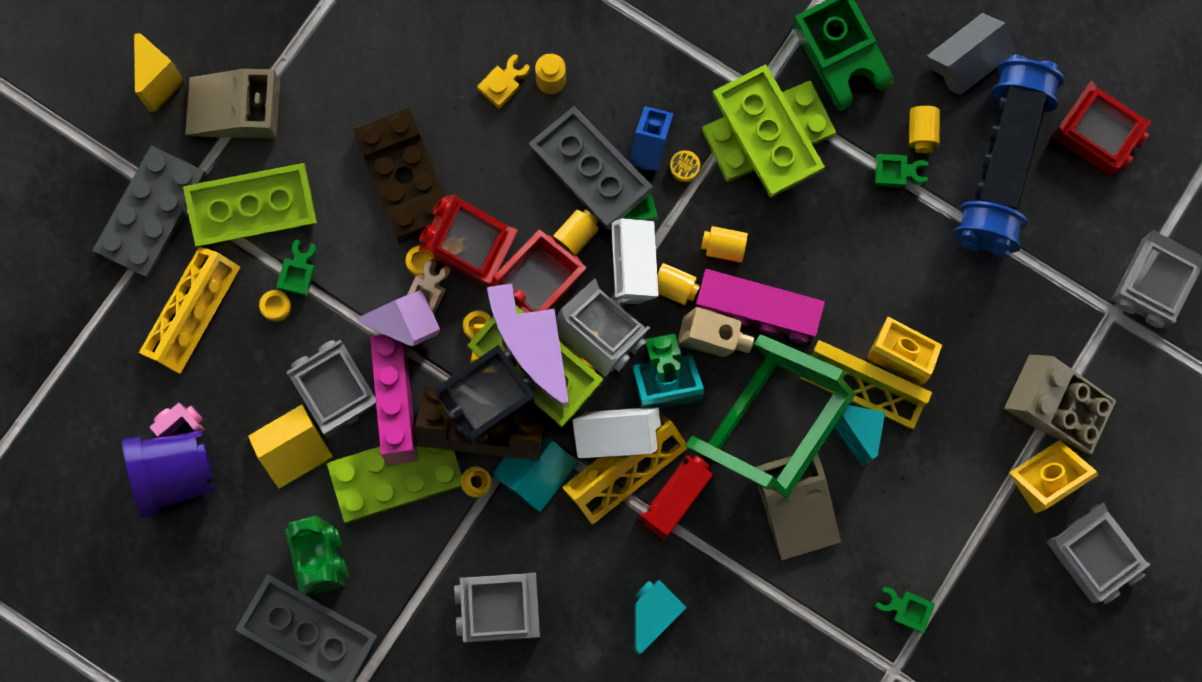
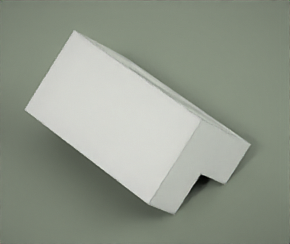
M621 218L612 222L615 298H622V303L641 304L658 297L654 221Z
M659 407L585 412L573 419L578 458L652 454L658 449L655 430L661 426Z

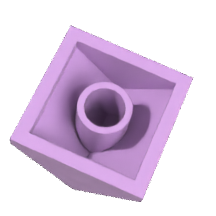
M422 290L396 299L360 316L358 319L359 324L410 346H415L438 335L440 331Z

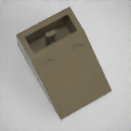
M238 69L190 77L185 135L196 137L277 139L280 80L275 70Z
M1029 354L1004 409L1026 424L1092 455L1116 400L1054 356Z
M818 453L787 499L776 491L768 490L757 484L781 561L841 543L827 480ZM792 456L763 464L756 468L777 480Z

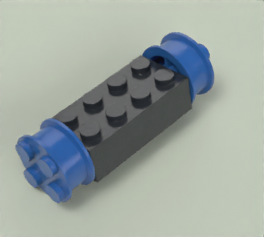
M1010 55L1009 59L1000 62L998 66V73L1001 75L1000 80L992 88L991 92L993 98L1000 102L997 124L994 123L992 129L991 145L989 152H986L982 180L978 182L975 194L976 201H968L961 205L962 222L954 230V236L962 242L961 247L971 251L982 249L1002 258H1008L1010 253L1018 252L1021 249V243L1018 241L1021 228L1027 225L1028 220L1022 213L1018 212L1043 115L1057 108L1058 99L1055 97L1057 88L1061 87L1064 83V76L1057 70L1058 65L1054 62H1039L1027 59L1021 55Z

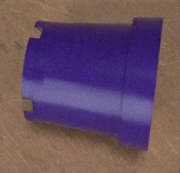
M201 430L142 440L141 436L122 439L127 472L141 519L158 514L161 508L216 491L215 485L208 486L207 480L212 479L213 475L205 443L198 444L197 437L203 436Z

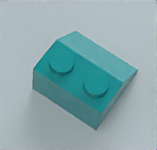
M660 580L654 585L648 581L635 595L638 601L634 605V651L638 655L687 608Z

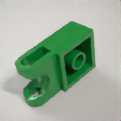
M825 0L794 17L792 27L837 110L844 111L850 108L853 96L848 80L853 76L862 75L868 77L876 89L879 90L887 89L893 85V75L876 45V40L855 0ZM831 29L833 33L839 32L838 37H831L828 34L829 30Z
M318 516L287 523L288 528L285 530L299 592L313 595L345 587L344 579L349 578L345 560H341V557L338 555L337 548L342 547L338 529H334V526Z

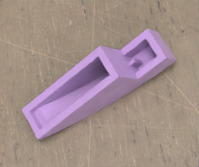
M512 284L487 287L492 313L500 336L522 372L562 408L569 407L555 310L549 309L517 314Z

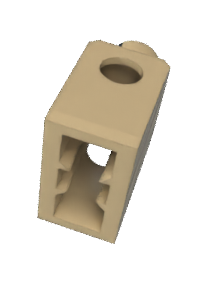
M696 307L683 316L677 342L680 347L726 357L735 350L749 353L753 345L754 336L740 332L741 321Z

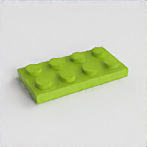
M766 64L713 91L712 96L770 198L824 170V164Z
M811 80L782 92L812 145L835 136L836 131ZM725 117L702 127L706 141L727 183L755 171Z
M305 163L183 186L195 247L317 223Z
M516 306L517 314L525 313ZM494 316L467 345L478 357H481L497 345L500 346L503 352L508 350L500 336ZM560 343L569 407L562 408L536 386L534 404L563 428L603 382V378ZM493 365L490 366L492 369H494V370L498 373V371L496 370V368H495ZM516 366L515 368L521 377L525 376L520 367Z
M379 446L327 463L344 523L353 522L461 487L462 474L455 451L417 446L418 461L386 465Z

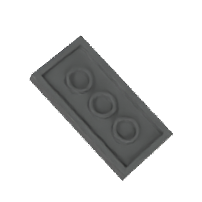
M575 106L529 143L530 149L608 230L611 228L612 222L623 218L654 192L653 186Z
M151 145L92 251L149 279L187 211L183 186L202 183L207 175L206 172Z
M269 574L265 577L235 629L326 682H353L379 637Z

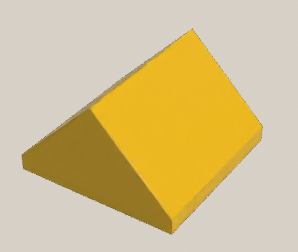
M141 33L134 34L135 93L148 111L154 112L185 81L167 56Z
M887 317L866 358L921 387L932 375L942 344Z
M303 404L248 436L259 461L279 489L334 458Z
M1060 440L1009 472L1010 477L1035 514L1051 507L1098 476L1095 469Z

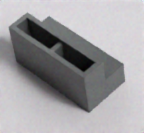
M982 13L926 57L932 71L944 77L948 89L958 95H962L998 67L1000 62L1007 60L1010 55L1015 54L1016 49L1006 23Z

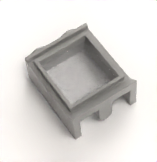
M1152 230L1142 238L1111 300L1118 303V307L1121 310L1146 318L1145 321L1151 326L1166 329L1176 322V318L1202 269V255Z
M596 278L570 300L556 317L559 338L604 377L614 368L619 372L629 361L630 357L628 355L630 353L636 355L647 342L643 337L650 328L649 326L645 328L601 291Z
M341 340L326 342L318 348L319 353L310 358L304 356L291 364L292 369L287 371L321 431L328 439L333 437L332 431L345 423L348 425L355 423L359 420L358 416L370 408L374 407L377 410L375 395Z
M1101 503L1090 509L1091 512L1071 523L1068 529L1060 535L1049 539L1046 543L1091 603L1103 601L1107 604L1121 594L1118 589L1125 583L1131 586L1145 576L1143 570L1150 566V563L1146 562L1113 519L1105 503Z
M536 572L461 577L460 585L454 586L455 604H461L462 617H456L457 636H463L464 643L540 638Z

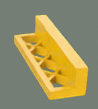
M199 246L139 353L181 374L238 273L240 266L218 252ZM206 257H208V259L206 260L204 266L200 269V267H201L203 261L205 260ZM191 287L188 294L185 295L188 288ZM176 313L175 317L170 322V319L172 318L173 314ZM159 340H161L160 343H159V345L157 346L155 352H152L153 349L155 348L157 342H158Z
M818 340L810 355L846 372V375L849 374L856 378L859 389L854 390L856 394L861 393L863 399L855 395L851 401L852 403L866 409L885 412V418L910 430L914 429L923 407L928 403L932 392L820 340ZM800 377V379H803V380H805V381H807V382H809V383H811V384H813V385H816V386H818V387H820V388H822V389H824V390H826V391L831 392V393L834 394V391L829 390V389H827V388H825V387H823V386H821V385H818V384H816V383H814V382H812V381H809V380H807V379H805V378H803V377ZM862 381H864V382H866V383H868V384H870V385L864 387ZM875 387L883 390L887 402L880 405L871 403L866 391ZM890 394H892V395H894V396H896V397H898V398L892 400V397H891ZM905 400L916 405L910 420L898 415L895 403ZM889 406L891 412L884 409V407Z
M660 412L661 426L655 430L658 447L652 454L599 457L562 487L592 525L688 449L685 446L686 442L673 422ZM673 436L677 444L668 451H661L663 442ZM643 458H651L650 464L645 470L637 471L638 463ZM627 477L625 486L620 490H612L614 482L618 478ZM595 497H603L601 505L590 512L586 504Z

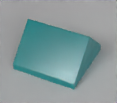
M692 354L681 356V378L677 379L675 373L667 372L664 374L665 382L659 381L657 368H651L650 362L632 365L640 408L659 407L661 409L702 401L704 388Z
M849 405L836 424L835 429L860 465L864 467L878 456L885 412Z
M543 435L540 461L504 457L491 476L541 513L578 463L557 443Z

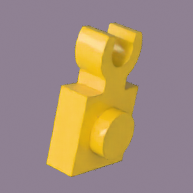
M516 54L508 59L507 68L504 71L497 65L477 86L478 91L498 109L520 89L516 80L525 78L530 72V66L527 64L521 70L513 68L519 61Z

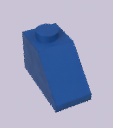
M644 106L635 132L629 159L632 165L645 171H658L673 113Z

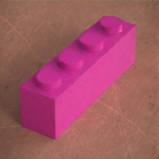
M706 269L695 308L699 307L741 321L742 328H747V325L758 327L759 332L763 334L777 336V333L789 336V340L792 342L806 344L807 341L812 342L816 337L825 301Z
M385 334L370 336L381 455L386 465L418 461L417 446H414L415 426L407 345Z

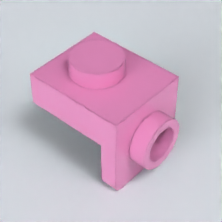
M180 403L171 410L167 408L161 411L154 418L155 423L150 426L157 437L171 436L186 422L194 431H204L203 427L199 424L203 419L192 406L186 408Z

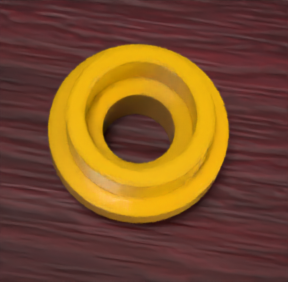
M470 467L464 471L461 477L463 491L473 498L486 495L492 485L490 474L482 467ZM472 478H476L479 481L478 488L472 485Z

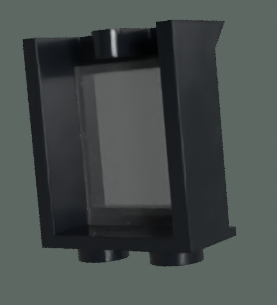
M499 345L435 387V396L471 446L518 412L533 404L535 400V386L526 375L521 377L515 368L518 364L513 355L508 350L503 352Z

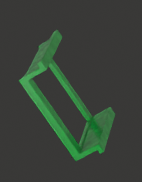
M760 334L754 345L766 358L709 443L691 436L685 446L768 490L776 491L787 499L856 393L844 381L843 378L846 375L844 370ZM776 366L834 391V394L777 480L773 476L720 450Z

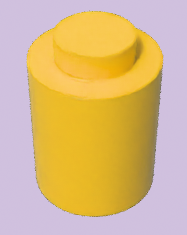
M556 54L541 56L535 66L537 86L544 93H558L564 88L566 83L565 63Z
M934 106L913 107L909 110V146L915 148L917 153H931L933 148H937L940 144V109Z
M586 209L583 212L576 210L552 237L569 254L577 255L599 231L596 225L598 219Z
M712 226L710 232L704 231L701 249L707 250L706 256L742 263L748 233Z
M664 263L657 274L658 294L683 305L686 304L687 300L694 301L700 285L695 283L697 277Z

